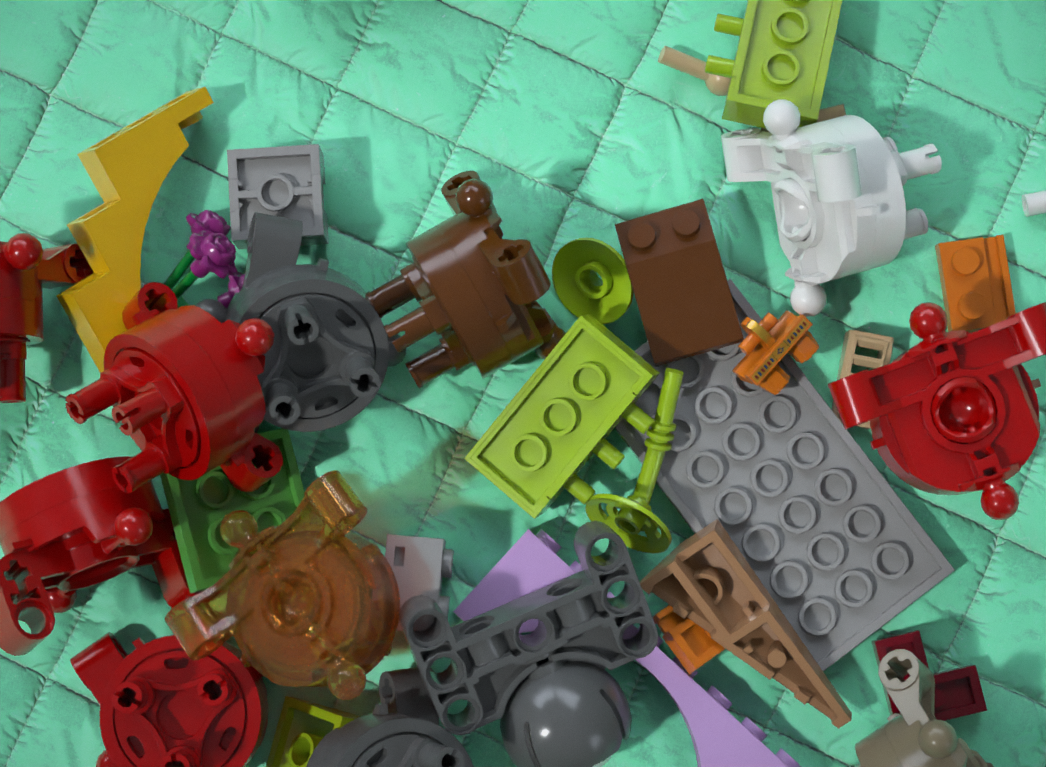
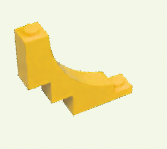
M206 87L183 93L77 154L104 201L103 204L67 224L94 273L56 296L100 373L104 371V353L108 343L115 336L127 330L122 321L124 307L141 289V250L152 204L174 163L189 146L181 129L201 120L203 116L200 110L214 103Z

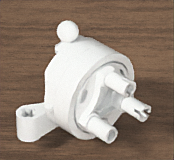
M779 99L770 103L763 114V122L769 132L761 131L759 128L735 130L721 135L727 180L729 182H771L779 242L791 264V268L785 272V276L793 279L795 285L790 295V303L799 315L802 314L805 317H810L822 312L826 305L827 295L824 288L819 284L887 265L897 257L905 239L927 233L928 220L925 212L917 208L906 211L903 185L909 179L938 173L941 170L942 161L940 155L931 158L928 156L938 151L934 144H927L920 148L899 153L892 138H882L870 123L855 115H844L798 127L800 124L798 107L786 99Z

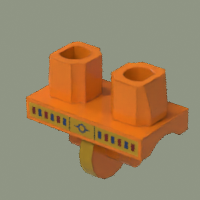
M787 310L779 319L768 312L759 323L746 317L740 323V326L747 333V337L738 345V348L746 356L732 371L741 380L759 386L768 393L777 395L790 379V376L778 365L780 360L789 353L797 362L804 363L819 349L818 343L808 331L813 324L804 315L796 316Z

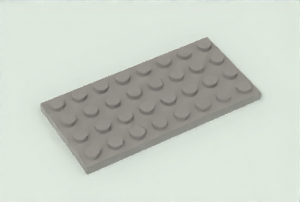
M729 279L727 282L739 324L746 317L759 323L762 319L732 280ZM740 326L743 338L745 339L747 333ZM648 341L645 342L635 352L660 372V374L635 404L651 418H655L666 368H673L684 372L673 423L677 425L676 430L671 432L674 434L673 441H668L672 444L670 451L665 452L656 484L694 534L716 519L720 521L822 671H825L955 571L847 429L845 430L844 425L788 353L780 360L778 365L790 376L789 382L777 395H773L759 386L741 380L732 371L746 356L738 348L740 343L656 367ZM623 418L615 427V430L640 463L643 464L648 448L645 446L644 441L649 436L646 433H640Z

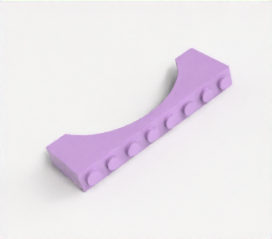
M528 529L453 612L460 619L466 621L583 570L576 560L568 566L557 556L556 553L562 547L542 529L536 535ZM610 591L607 593V598L616 597ZM530 619L524 622L520 627L519 633L533 632L538 626V619ZM633 624L628 626L623 633V639L634 637L638 633L639 628L637 629ZM659 636L657 645L652 653L646 657L635 659L659 681L675 702L691 735L696 753L697 767H801L783 749L774 754L762 743L767 735L748 717L740 723L727 711L732 706V703L713 685L705 691L693 680L698 674L697 671L689 675L676 656L671 660L658 647L664 641Z

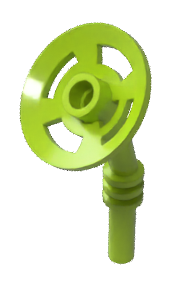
M666 368L655 418H652L654 423L651 426L652 428H649L646 432L649 437L645 439L644 444L648 448L633 496L630 495L625 498L613 494H595L588 500L585 507L587 516L591 521L605 523L622 538L626 547L645 553H662L668 549L672 540L669 529L651 511L649 504L665 452L670 451L672 444L668 442L674 439V434L671 432L675 431L677 426L673 423L684 372L673 368ZM601 503L607 504L606 511L609 516L603 511ZM640 531H644L647 537L638 534Z

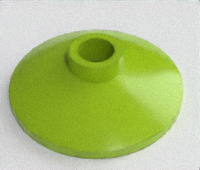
M586 237L568 242L556 254L552 265L553 285L560 301L573 315L579 318L581 315L590 314L601 324H608L626 313L632 303L634 291L625 260L613 247L601 240Z

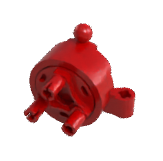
M29 233L16 234L8 242L0 241V403H22L26 401V346L44 341L42 288L51 289L74 285L94 273L77 243L43 249L40 241Z
M158 282L145 284L124 307L122 321L127 330L115 336L108 343L104 353V371L100 373V379L74 394L66 396L65 401L68 403L65 405L68 414L75 422L83 424L87 419L113 406V420L116 424L120 421L123 425L119 427L121 432L125 435H130L142 451L112 469L113 479L118 488L123 492L132 493L162 473L170 474L182 480H195L219 465L236 489L243 492L258 490L281 470L283 464V457L279 447L274 442L254 432L255 428L262 423L266 413L264 396L257 376L264 372V354L271 349L274 342L275 334L272 327L265 320L259 318L247 319L241 324L230 319L221 323L210 313L195 305L178 308L175 293L168 286Z
M931 302L921 303L911 312L909 322L911 330L916 336L923 339L922 342L902 353L890 364L870 371L866 369L828 384L845 430L870 421L873 441L870 442L872 449H877L890 470L907 484L919 490L937 495H961L983 490L981 507L985 514L995 520H1006L1017 511L1019 496L1016 490L1005 481L1021 470L1020 468L1032 454L1040 436L1039 405L1035 389L1041 387L1039 378L1031 381L1021 364L1046 355V302L1006 317L1004 321L975 332H966L965 330L946 332L948 321L943 308Z
M108 632L70 659L75 672L100 704V730L106 750L99 755L96 767H246L260 747L267 729L268 694L262 677L278 675L285 667L286 653L279 643L263 641L253 648L250 658H248L235 646L215 637L199 634L164 636L147 643L140 637L132 642L136 649L128 655L117 638Z

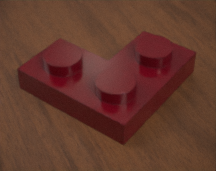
M919 630L872 641L878 669L882 658L895 649H905L912 652L928 667ZM971 664L933 674L935 678L934 716L937 720L946 721L987 711L976 665ZM909 673L904 676L905 681L910 677ZM883 685L890 716L894 713L901 714Z

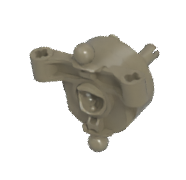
M895 649L887 653L880 662L878 675L901 714H892L887 718L889 722L855 744L856 754L860 763L854 767H994L992 763H986L977 751L971 750L962 738H957L956 731L950 723L935 718V678L932 671L908 650ZM909 673L910 677L905 681L904 676Z

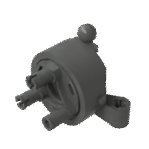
M255 212L248 234V257L241 291L239 293L236 292L228 309L221 302L214 299H204L195 306L207 311L221 323L230 319L241 324L247 319L259 318L265 320L272 327L275 334L274 342L271 349L264 354V372L257 376L265 401L266 413L263 418L265 421L283 429L300 432H314L336 427L352 419L368 406L384 381L387 367H393L401 363L406 355V348L400 353L397 352L392 342L401 336L397 334L389 338L366 292L357 282L338 271L328 268L329 261L327 259L319 258L316 265H296L302 239V221ZM260 424L255 428V433L258 432Z
M417 667L382 672L379 680L381 703L375 705L372 714L356 718L343 727L335 728L326 734L313 751L306 766L474 767L462 744L450 732L439 726V717L433 708Z

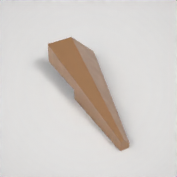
M718 519L680 543L640 581L641 588L648 594L654 593L672 606L673 612L683 619L689 618L709 632L714 641L769 680L771 678L775 679L788 688L800 702L812 705L830 718L832 724L838 729L851 721V711Z

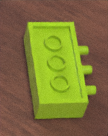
M747 0L744 19L717 14L714 31L739 36L735 60L708 55L705 66V73L730 78L722 119L766 129L763 122L765 109L775 100L786 99L798 107L800 112V124L798 127L816 123L842 0Z
M581 315L464 459L534 519L545 513L564 489L570 492L582 504H586L595 494V490L582 480L577 473L593 454L598 456L612 469H615L625 458L624 454L609 443L606 438L623 418L642 434L646 433L652 426L654 419L635 403L658 377L660 372L592 315Z

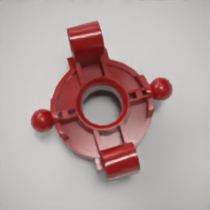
M111 457L69 467L22 487L0 502V545L4 554L0 559V648L6 653L21 656L32 651L54 629V613L66 612L75 604L77 598L76 591L78 589L107 581L129 569L152 564L164 599L171 608L181 613L195 610L219 589L220 586L190 593L169 509H162L152 480L140 486L132 493L123 492L116 485L112 476V469L132 457ZM18 620L25 622L29 626L31 634L21 628Z

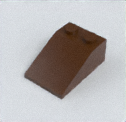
M703 199L615 224L656 367L734 345L744 340Z

